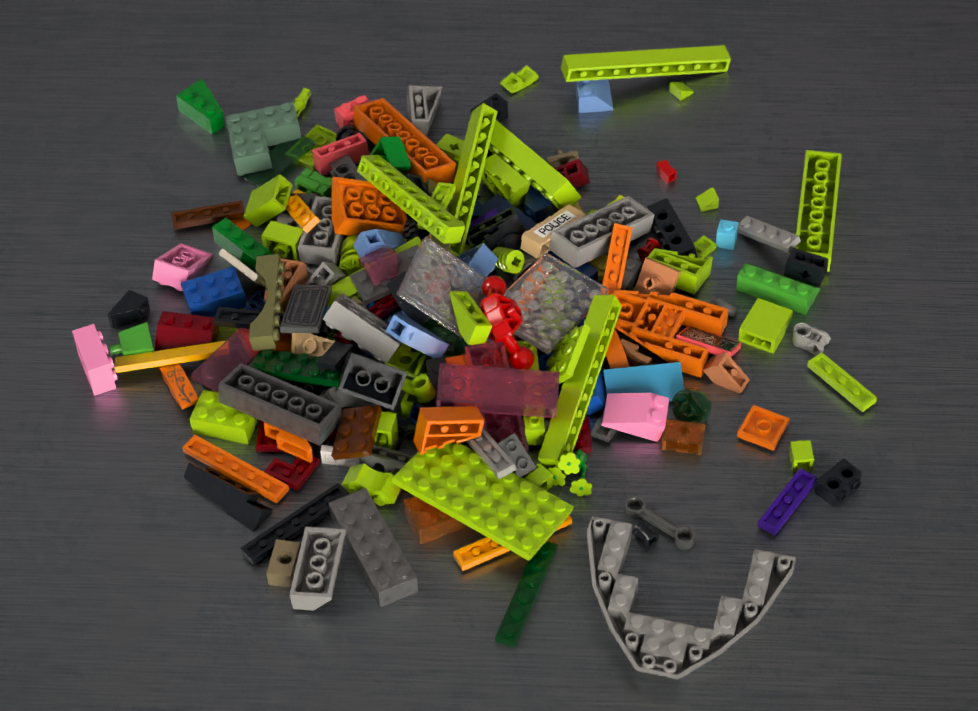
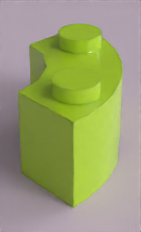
M365 463L351 466L341 484L347 489L349 494L366 488L373 502L380 506L394 504L401 490L400 487L392 483L394 475L391 472L383 473L376 471Z

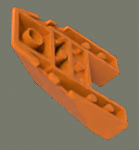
M614 290L612 295H615L622 305L615 329L666 362H681L682 372L701 378L704 373L703 368L708 362L709 349L674 338L681 325L685 327L691 326L722 336L727 326L728 309L677 293L658 295V292L639 294V291Z

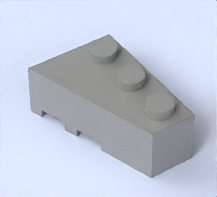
M409 85L406 100L408 121L427 137L441 101L443 87Z

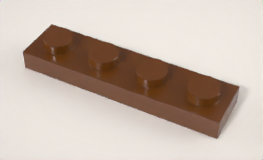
M243 200L171 212L174 230L220 222L224 218L228 220L244 218L245 213Z

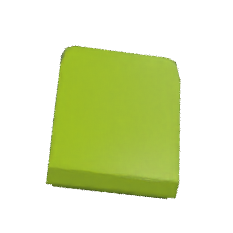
M683 82L670 83L669 92L680 101L694 93Z
M714 187L696 197L701 211L718 208L719 198Z

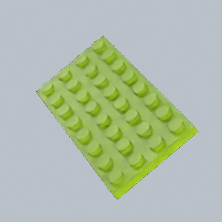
M456 442L445 444L444 448L441 449L435 447L426 450V453L421 455L418 451L392 478V483L528 561L573 512L574 507L526 479L519 478L513 472L498 479L475 451L461 443L456 444Z

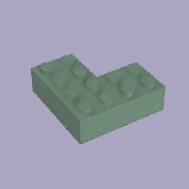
M294 102L225 116L238 176L272 169L268 146L302 139Z

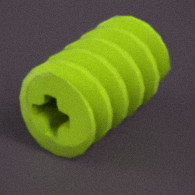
M497 247L492 251L498 258L494 265L495 270L500 268L504 272L514 274L521 272L524 265V256L521 251Z

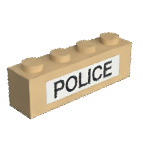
M570 204L552 216L547 217L541 223L536 224L530 230L525 231L521 236L520 249L536 259L551 251L549 250L552 231L582 218L586 214Z

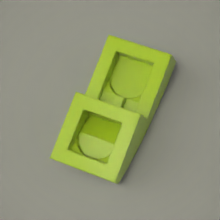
M526 65L516 75L513 72L500 82V85L510 93H515L529 86L539 77L536 72Z

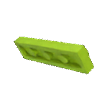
M821 352L808 361V368L860 411H865L877 402V397L824 353Z

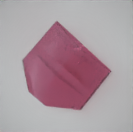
M380 248L359 258V262L374 286L398 274L399 257L394 249Z

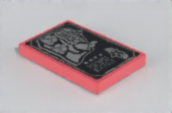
M687 326L676 336L677 340L709 349L711 354L718 355L727 352L730 357L740 350L742 344L691 326Z

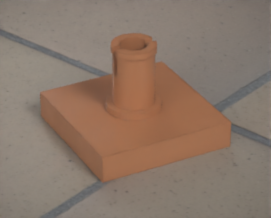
M645 258L634 291H639V294L658 292V295H670V293H674L681 271L651 258Z

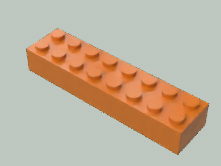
M384 98L353 107V125L374 145L378 143L381 137L400 136L411 162V167L406 173L407 175H420L424 183L429 178L437 183L454 182L456 163Z

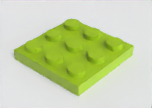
M583 324L579 328H575L570 334H566L561 340L558 339L555 342L553 355L546 363V366H548L547 370L540 378L542 392L546 393L572 377L591 327Z

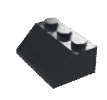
M348 351L337 390L394 410L407 372Z

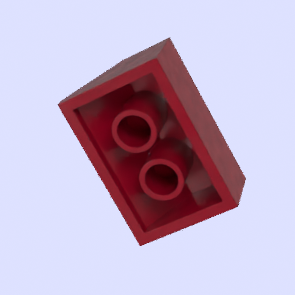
M162 311L157 324L155 351L217 342L220 334L219 326L214 325V317Z

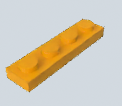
M297 194L289 197L286 210L299 226L308 233L320 221L319 218Z

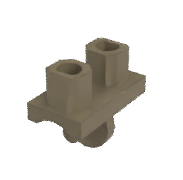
M557 149L556 155L546 157L549 165L556 168L578 159V152L575 150L562 153L561 149Z

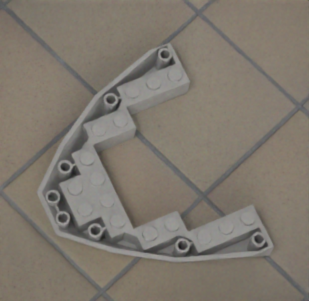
M591 516L587 530L592 587L611 633L635 670L674 679H680L717 657L759 623L794 573L796 557L754 549L743 599L721 595L712 630L632 613L638 593V578L621 574L631 542L632 524Z

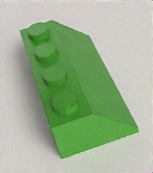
M745 263L737 276L736 291L806 315L820 288L763 267Z

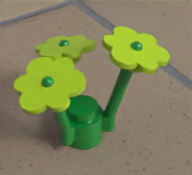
M581 450L561 455L558 467H549L547 469L553 474L554 486H564L565 474H577L581 470V477L577 481L573 480L571 482L570 492L577 494L579 497L583 495L588 496L592 493V484L585 479L588 468L585 464L587 456Z

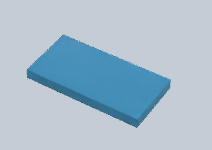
M681 362L603 370L606 396L610 393H654L669 398V403L686 400Z

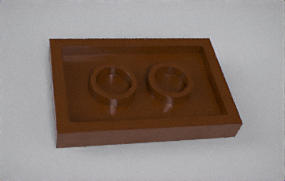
M380 405L343 409L331 453L334 460L371 456L382 413Z

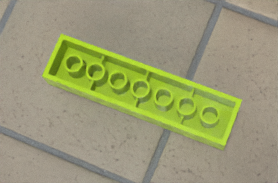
M497 120L495 121L489 150L493 154H497L518 173H521L531 183V187L540 191L558 210L563 209L569 204L574 206L582 198L563 175Z
M806 150L796 235L799 236L801 241L795 248L828 258L827 272H830L842 153Z

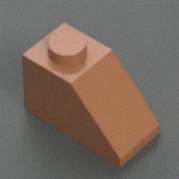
M727 352L710 357L703 368L705 374L714 384L736 393H742L750 380Z

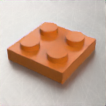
M753 405L738 430L737 437L774 451L789 424L790 418Z

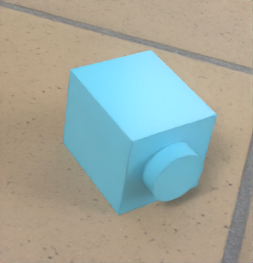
M720 219L716 234L718 248L734 250L739 222Z

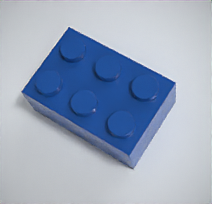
M234 266L181 282L183 294L191 315L215 317L218 307L241 309L247 303Z

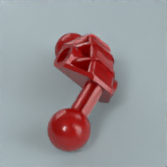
M496 275L489 276L482 284V292L485 298L481 301V311L492 324L488 338L494 342L502 341L510 352L509 361L511 366L517 371H526L534 363V354L529 348L519 346L512 336L522 323L523 314L514 300L504 296L506 293L505 281Z

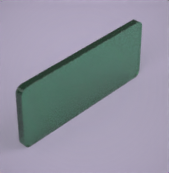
M301 135L302 138L279 143L269 152L272 169L244 174V180L260 187L279 174L282 175L315 146V141Z

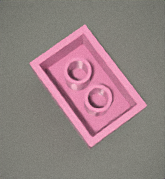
M94 324L73 330L72 334L77 353L94 396L116 389L115 381L118 379L115 370L111 369L114 368L112 358L107 356L109 351L106 343H102L104 340L101 331H97Z

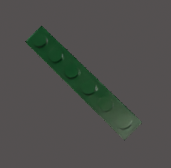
M546 541L528 561L495 636V642L516 647L557 552L558 544Z

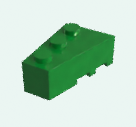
M200 79L176 95L179 111L209 133L214 134L225 126L223 110L203 79Z

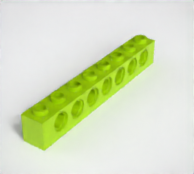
M362 155L357 170L360 175L443 244L461 242L466 227L463 223L380 155Z

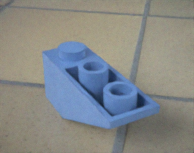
M373 229L360 232L353 246L360 259L364 260L385 255L405 244L406 241L401 233Z
M394 315L385 331L400 342L432 358L443 357L450 345L406 315Z

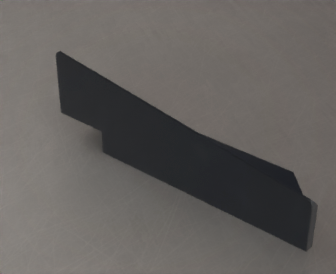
M188 463L184 478L250 530L255 531L271 514L273 509L256 502L259 493L214 469L206 467L204 470L193 463Z

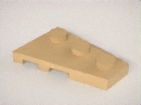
M292 333L291 353L323 356L335 341L311 333Z

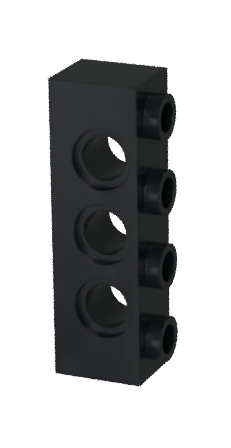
M666 198L647 206L648 210L655 214L652 223L654 224L653 229L656 236L661 237L660 242L663 248L678 252L677 255L689 256V254H695L697 258L695 246L669 200Z

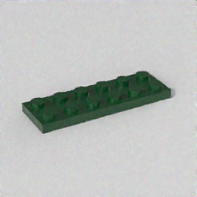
M268 349L261 350L249 364V367L281 380L338 388L344 362L336 371L318 368L317 362L322 356L318 357L305 353L296 354L289 351Z

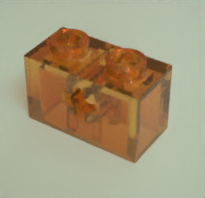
M666 419L662 438V450L702 455L706 424Z

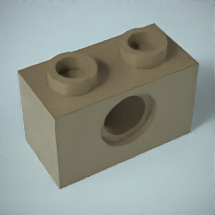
M276 539L266 573L269 585L291 588L301 547L300 542Z

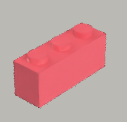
M360 133L314 149L312 150L315 169L324 176L330 174L331 167L329 163L345 155H349L355 164L360 163L362 155H369L367 140Z

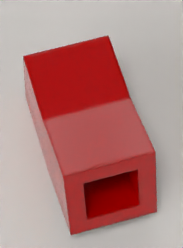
M667 160L656 162V171L660 178L666 183L676 179V170L670 166Z

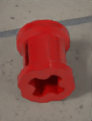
M649 238L643 247L638 248L637 254L645 261V258L649 256L653 249H661V245L656 239Z

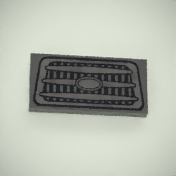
M294 285L280 325L281 333L318 334L332 293V286Z

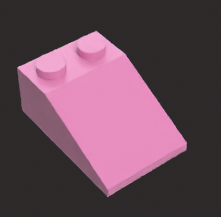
M180 243L155 259L152 280L159 282L161 285H169L175 287L178 291H183L181 282L200 277L213 258V254Z
M654 393L607 394L601 426L658 442L665 429L669 398Z

